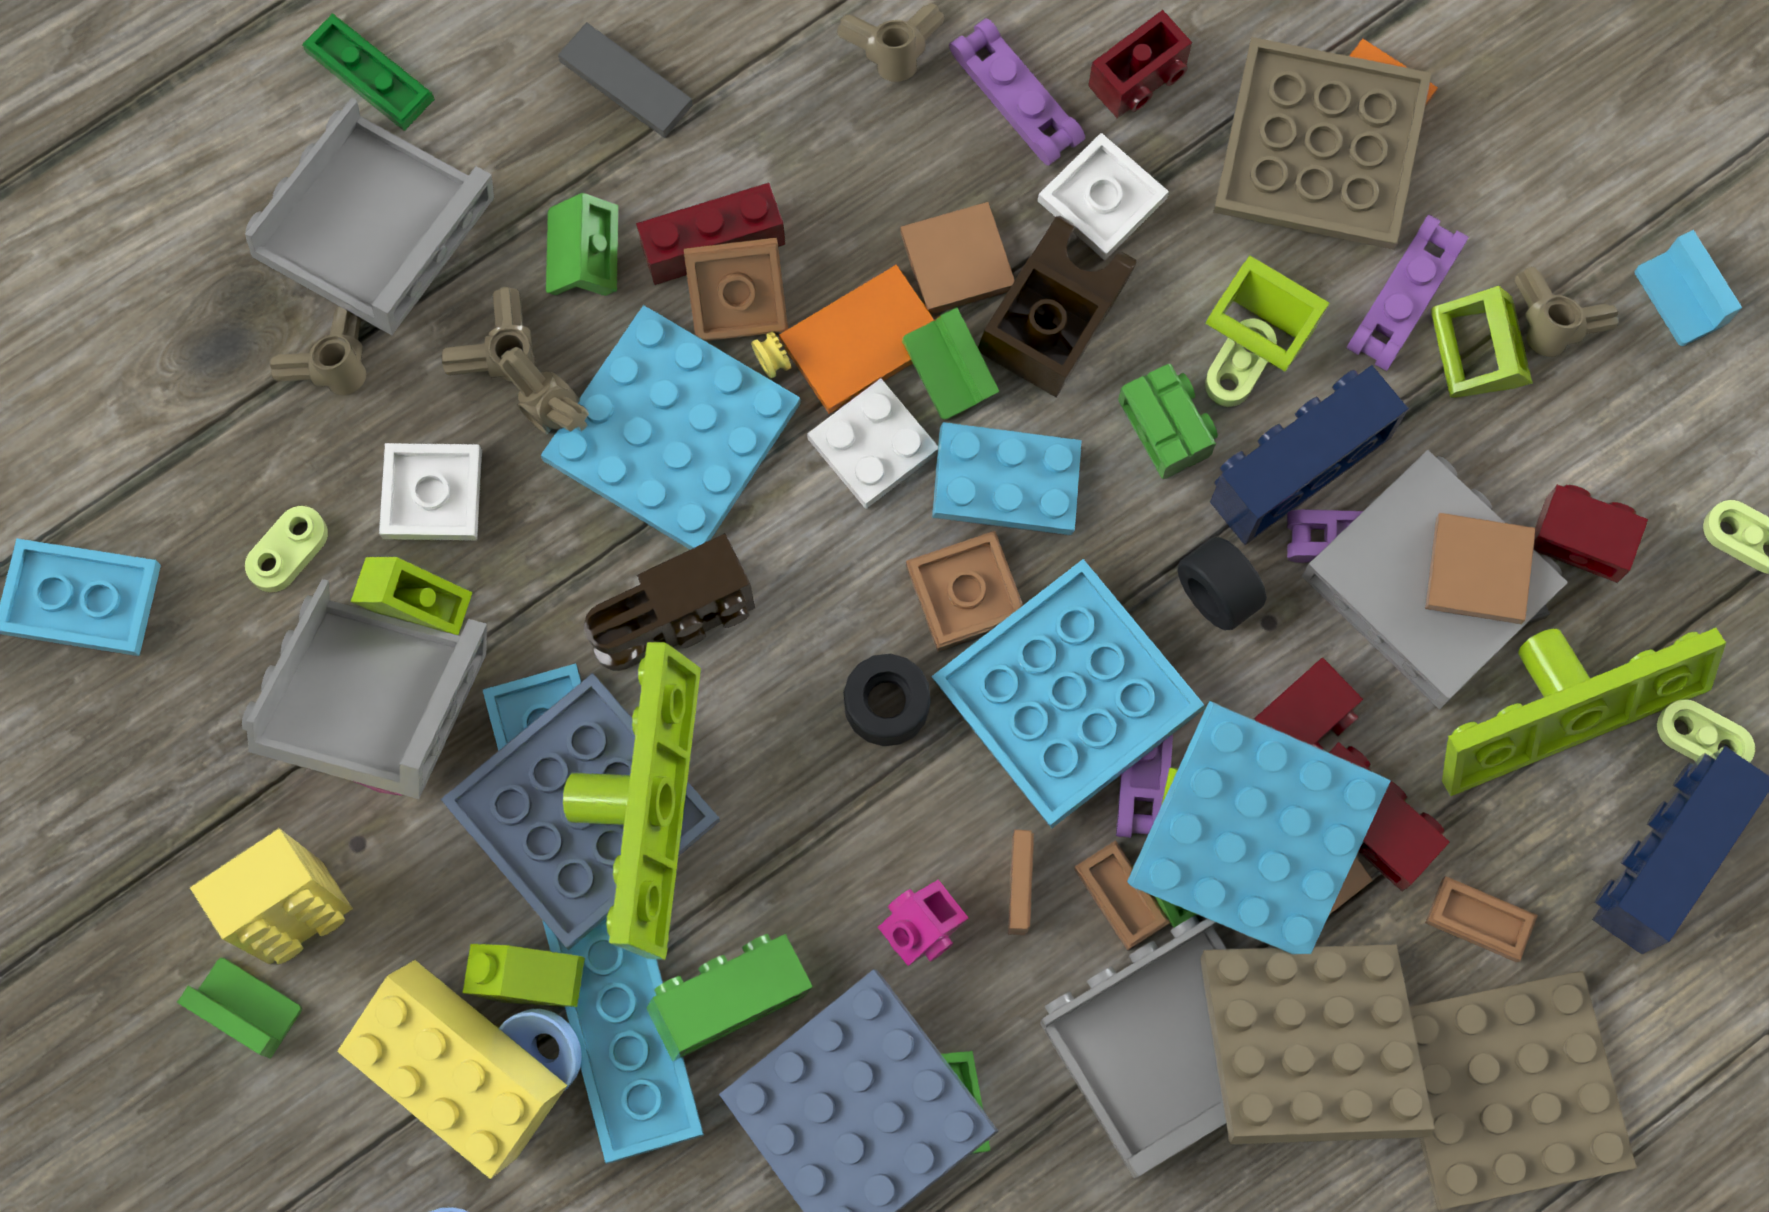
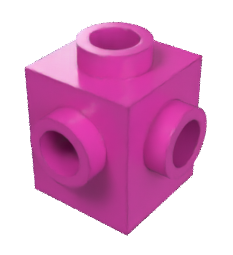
M938 879L916 893L909 889L898 896L888 905L892 914L878 928L889 941L894 951L909 966L924 956L932 962L953 945L949 936L969 918Z

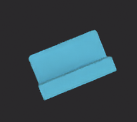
M1694 230L1677 237L1667 252L1639 265L1635 270L1636 277L1680 346H1685L1727 325L1742 308Z

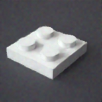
M1100 133L1039 193L1038 202L1055 217L1060 215L1071 221L1075 226L1073 233L1106 260L1167 199L1169 191L1106 136Z
M881 378L807 433L810 443L865 509L938 455V445Z
M385 443L379 528L381 538L477 541L482 460L480 445Z

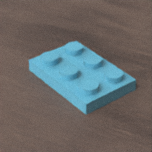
M943 422L939 433L932 518L1072 535L1075 531L1082 440Z
M16 538L0 602V634L140 656L161 565L152 559Z

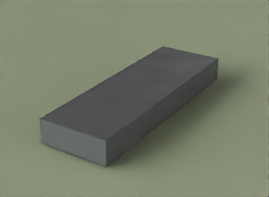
M587 22L558 54L559 61L663 138L669 134L693 106L692 98Z

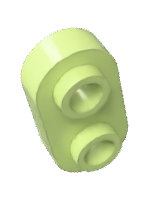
M1246 319L1240 322L1277 344L1276 334L1266 322L1259 319ZM1227 338L1210 366L1205 379V389L1208 396L1215 403L1225 407H1233L1243 403L1250 395L1269 362L1254 353L1246 351L1243 346ZM1230 379L1236 384V388L1234 390H1225L1221 386L1220 381Z
M1727 500L1717 504L1704 519L1703 530L1707 540L1723 552L1760 572L1769 574V557L1763 551V545H1769V517L1739 501ZM1721 522H1727L1733 527L1732 535L1722 531L1720 527Z
M297 506L287 510L249 552L245 561V571L248 578L257 588L265 592H278L287 588L326 543L328 529L325 521L317 511L310 507ZM301 522L308 524L305 533L301 535L293 534V528L296 524ZM266 559H276V565L272 570L262 571V563Z
M1675 701L1666 707L1658 717L1657 731L1661 740L1670 748L1694 761H1697L1703 753L1710 756L1718 751L1719 743L1728 745L1733 752L1748 762H1751L1754 757L1755 743L1751 734L1745 728L1695 701ZM1675 720H1681L1686 723L1688 727L1686 735L1676 731L1674 727Z

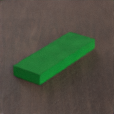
M333 13L302 44L307 54L403 131L435 100L430 90Z

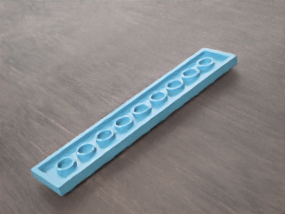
M576 663L483 689L498 751L582 682ZM607 918L570 950L563 945L543 921L550 952L585 957L578 1006L565 1007L569 1025L576 1033L580 1043L582 1054L581 1071L605 1163H613L704 1136L684 1058L681 1057L672 1061L646 1009L652 997L656 996L654 989L663 983L657 959H647L610 944V935L606 925Z

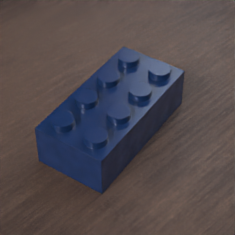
M1373 365L1360 374L1355 370H1351L1332 386L1335 392L1323 401L1318 397L1312 398L1295 413L1298 419L1285 428L1281 424L1275 425L1259 438L1257 442L1260 446L1247 456L1243 451H1240L1220 467L1222 474L1214 482L1216 488L1210 503L1244 545L1251 542L1285 517L1289 511L1296 509L1392 438L1409 408Z
M1726 746L1710 756L1703 753L1694 764L1689 762L1684 767L1673 784L1679 791L1668 803L1663 801L1647 822V825L1653 828V830L1642 842L1637 840L1630 847L1621 861V864L1627 867L1626 870L1616 881L1610 879L1595 899L1594 903L1600 906V909L1592 920L1640 954H1644L1671 941L1769 793V775Z

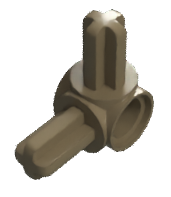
M933 3L923 6L907 22L903 20H890L881 23L877 27L856 16L847 14L842 17L837 28V34L840 38L866 50L867 59L877 64V71L882 78L892 82H900L909 79L917 71V58L926 48L925 40L943 24L945 17L939 11L938 6Z
M1527 267L1515 276V283L1529 307L1525 315L1530 325L1526 339L1529 346L1540 355L1556 357L1561 355L1568 345L1580 343L1586 334L1614 330L1619 324L1617 318L1618 310L1614 305L1601 304L1581 308L1571 298L1553 295L1541 272L1535 267Z
M502 287L500 290L494 291L495 328L489 332V336L485 337L484 344L443 349L442 364L445 374L458 375L489 371L491 378L501 377L512 382L499 367V363L503 353L515 347L522 349L535 365L536 360L532 351L531 330L523 326L521 296L518 289Z
M340 306L337 307L334 311L330 335L318 340L312 346L309 353L278 354L271 358L272 378L276 381L312 380L316 387L328 386L330 391L337 395H348L357 391L364 384L367 377L366 369L361 362L363 346L358 341L361 318Z
M515 347L510 351H506L501 356L502 359L499 367L520 390L518 393V400L520 402L517 406L536 428L544 434H548L552 429L565 428L570 432L575 428L579 431L586 429L588 425L585 419L589 412L585 407L578 404L580 402L578 396L559 376L553 372L541 373L520 348Z

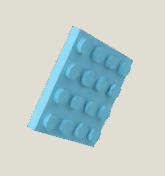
M643 305L579 398L580 402L578 404L585 407L589 412L585 419L588 425L586 429L579 431L575 428L571 432L565 428L558 429L541 454V457L545 463L686 548L693 549L712 539L801 404L799 396Z
M1084 559L932 676L935 683L1051 829L1205 709L1203 702Z
M1209 701L1127 882L1131 887L1288 953L1311 954L1390 780Z

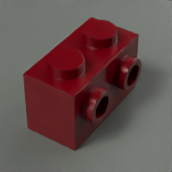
M1161 10L1092 62L1088 87L1117 119L1128 110L1136 112L1149 102L1153 96L1152 92L1164 83L1167 86L1173 85L1186 73L1192 41L1165 11Z
M1557 484L1546 497L1535 526L1533 550L1618 583L1631 570L1648 519L1636 515V511L1628 505L1618 502L1607 504L1592 498L1590 492L1581 487Z

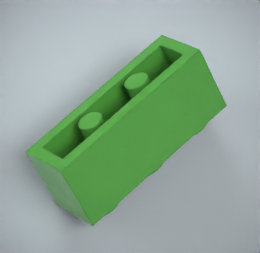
M768 934L762 935L742 947L744 954L729 961L725 955L718 956L698 968L700 975L686 982H683L681 976H677L654 989L656 996L652 997L646 1009L672 1061L806 996L813 986L786 934L771 940Z

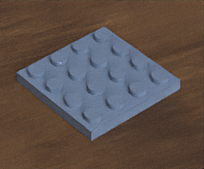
M593 673L441 798V801L568 950L607 918L610 907L614 906L616 884L613 879V866L616 857L621 853L624 825L569 822L563 808L565 783L572 773L630 775L635 742L632 717ZM688 781L678 857L720 822L716 813Z
M874 969L719 1094L803 1212H899L999 1132L878 970Z

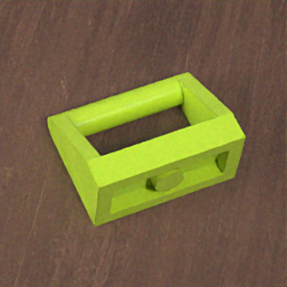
M1249 255L1214 307L1205 324L1286 372L1312 336L1330 303ZM1233 302H1236L1295 339L1286 351L1226 315V311Z
M1496 286L1431 308L1451 398L1515 389L1532 384L1513 297L1503 288ZM1486 313L1499 370L1465 380L1452 318Z

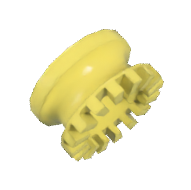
M773 331L766 334L767 338L765 341L760 342L756 339L751 342L761 367L770 379L776 377L778 369L783 368L787 371L792 368L788 356L784 355L786 351L779 350L783 346Z

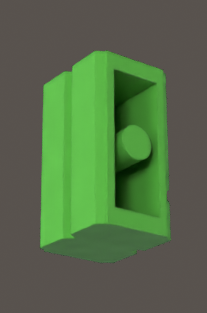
M1166 364L1146 376L1125 384L1121 388L1118 398L1120 405L1162 479L1169 478L1185 468L1209 458L1216 445L1214 439L1218 438L1216 427L1207 413L1200 415L1192 402V399L1195 398V392L1190 380L1184 373L1177 375L1171 364Z

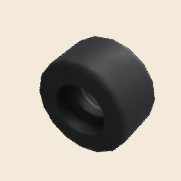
M1221 537L1210 538L1180 560L1177 572L1185 593L1200 613L1214 626L1224 631L1233 630L1265 605L1267 596L1265 586L1259 574L1247 557L1230 541Z
M891 653L873 655L860 662L848 676L843 692L846 718L853 731L865 741L880 746L900 745L915 737L925 725L930 709L929 683L921 669L909 659ZM889 682L896 684L902 689L906 697L904 709L898 715L884 718L872 712L868 705V697L875 686Z

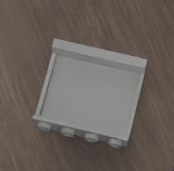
M351 98L341 111L337 110L332 114L327 122L326 131L316 144L312 143L306 147L301 155L298 167L290 177L283 178L277 184L273 198L262 212H256L251 217L246 227L245 236L251 256L254 259L386 333L393 335L493 201L492 174L475 166L469 176L361 117L358 101Z
M1427 450L1308 564L1302 577L1440 710L1568 582L1561 576L1562 571L1556 562L1546 555H1539L1533 550L1526 619L1522 624L1425 609L1437 515L1445 513L1505 523L1491 510L1492 505L1485 495L1476 489L1470 490L1457 478V472L1450 462L1443 457H1435Z
M322 579L314 595H307L300 609L299 623L295 630H288L281 645V657L276 666L270 665L267 668L262 680V692L256 702H249L245 709L242 729L247 731L249 752L419 799L486 657L487 624L468 619L461 636L331 601L329 581Z
M1196 915L1173 928L1171 933L1174 939L1160 948L1152 941L1129 955L1133 964L1116 973L1113 967L1110 966L1090 978L1087 983L1091 989L1074 999L1069 991L1047 1004L1045 1009L1048 1015L1043 1017L1040 1022L1134 1179L1226 1123L1200 962L1204 950L1226 949L1213 928L1216 922L1206 919L1200 923Z

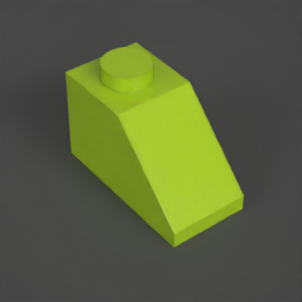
M366 557L350 602L374 613L459 635L473 592L398 557Z
M470 944L462 993L501 1003L577 1007L585 957L510 945Z

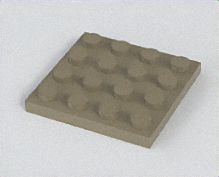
M1251 37L1213 213L1395 250L1398 243L1432 73Z
M1397 945L1314 947L1311 954H1291L1279 948L1203 951L1200 962L1230 1145L1424 1138L1431 1136L1435 1127Z
M1584 971L1410 1007L1435 1127L1431 1136L1420 1138L1437 1210L1637 1168Z

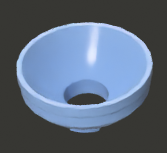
M528 1009L514 1014L499 1027L502 1032L568 1085L566 1089L577 1077L582 1058L580 1043L572 1027L561 1016L544 1009ZM545 1033L555 1038L559 1045L557 1059H547L540 1054L536 1044L539 1034Z

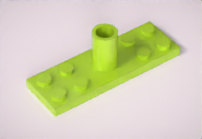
M1717 628L1701 634L1690 632L1677 639L1669 647L1657 652L1654 650L1643 651L1634 656L1629 663L1590 678L1561 630L1548 629L1532 636L1520 647L1518 655L1542 693L1543 698L1524 706L1521 704L1510 705L1501 710L1494 718L1479 724L1477 722H1468L1455 729L1448 736L1442 775V782L1450 796L1456 795L1662 711L1675 701L1689 700L1711 691L1726 642Z
M647 642L645 658H642L638 668L641 695L639 706L635 708L632 716L635 742L631 774L572 773L565 783L563 808L567 820L571 823L624 825L621 853L616 857L613 866L616 893L614 906L610 907L607 914L606 925L610 935L609 943L647 959L666 960L701 668L667 643Z

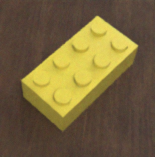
M280 828L190 887L223 940L269 965L274 961L277 964H282L291 960L303 950L301 943L316 933L324 936L334 931L345 922L343 915L353 909L324 863Z
M416 960L385 978L337 1051L490 1179L517 1159L568 1086Z

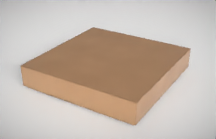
M988 202L900 227L902 240L923 303L930 314L1007 293L1015 281Z
M777 238L684 249L695 336L704 341L788 330Z
M1439 513L1435 522L1425 609L1522 624L1526 619L1536 528Z
M996 531L906 561L908 573L937 652L983 637L1023 606Z

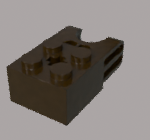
M1060 215L1055 217L1032 256L1027 260L986 326L978 345L982 355L1056 398L1118 298L1137 263L1136 259L1126 253L1118 252L1113 260L1101 270L1084 271L1079 269L1071 262L1067 255L1068 239L1075 226L1071 221ZM1039 325H1042L1049 330L1042 329L1041 327H1039Z
M726 533L637 574L640 585L594 606L586 615L584 630L589 642L593 646L595 656L602 666L612 671L625 670L640 663L642 658H645L647 642L667 643L671 647L679 645L680 648L684 649L701 642L706 637L705 632L723 624L724 628H729L746 620L750 616L748 611L755 609L751 583Z

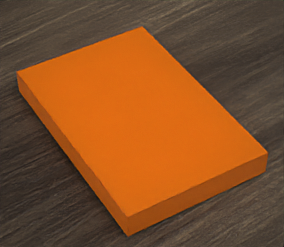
M895 265L779 334V340L828 414L850 402L880 378L885 381L913 364L902 342V338L906 334L935 320L899 267Z

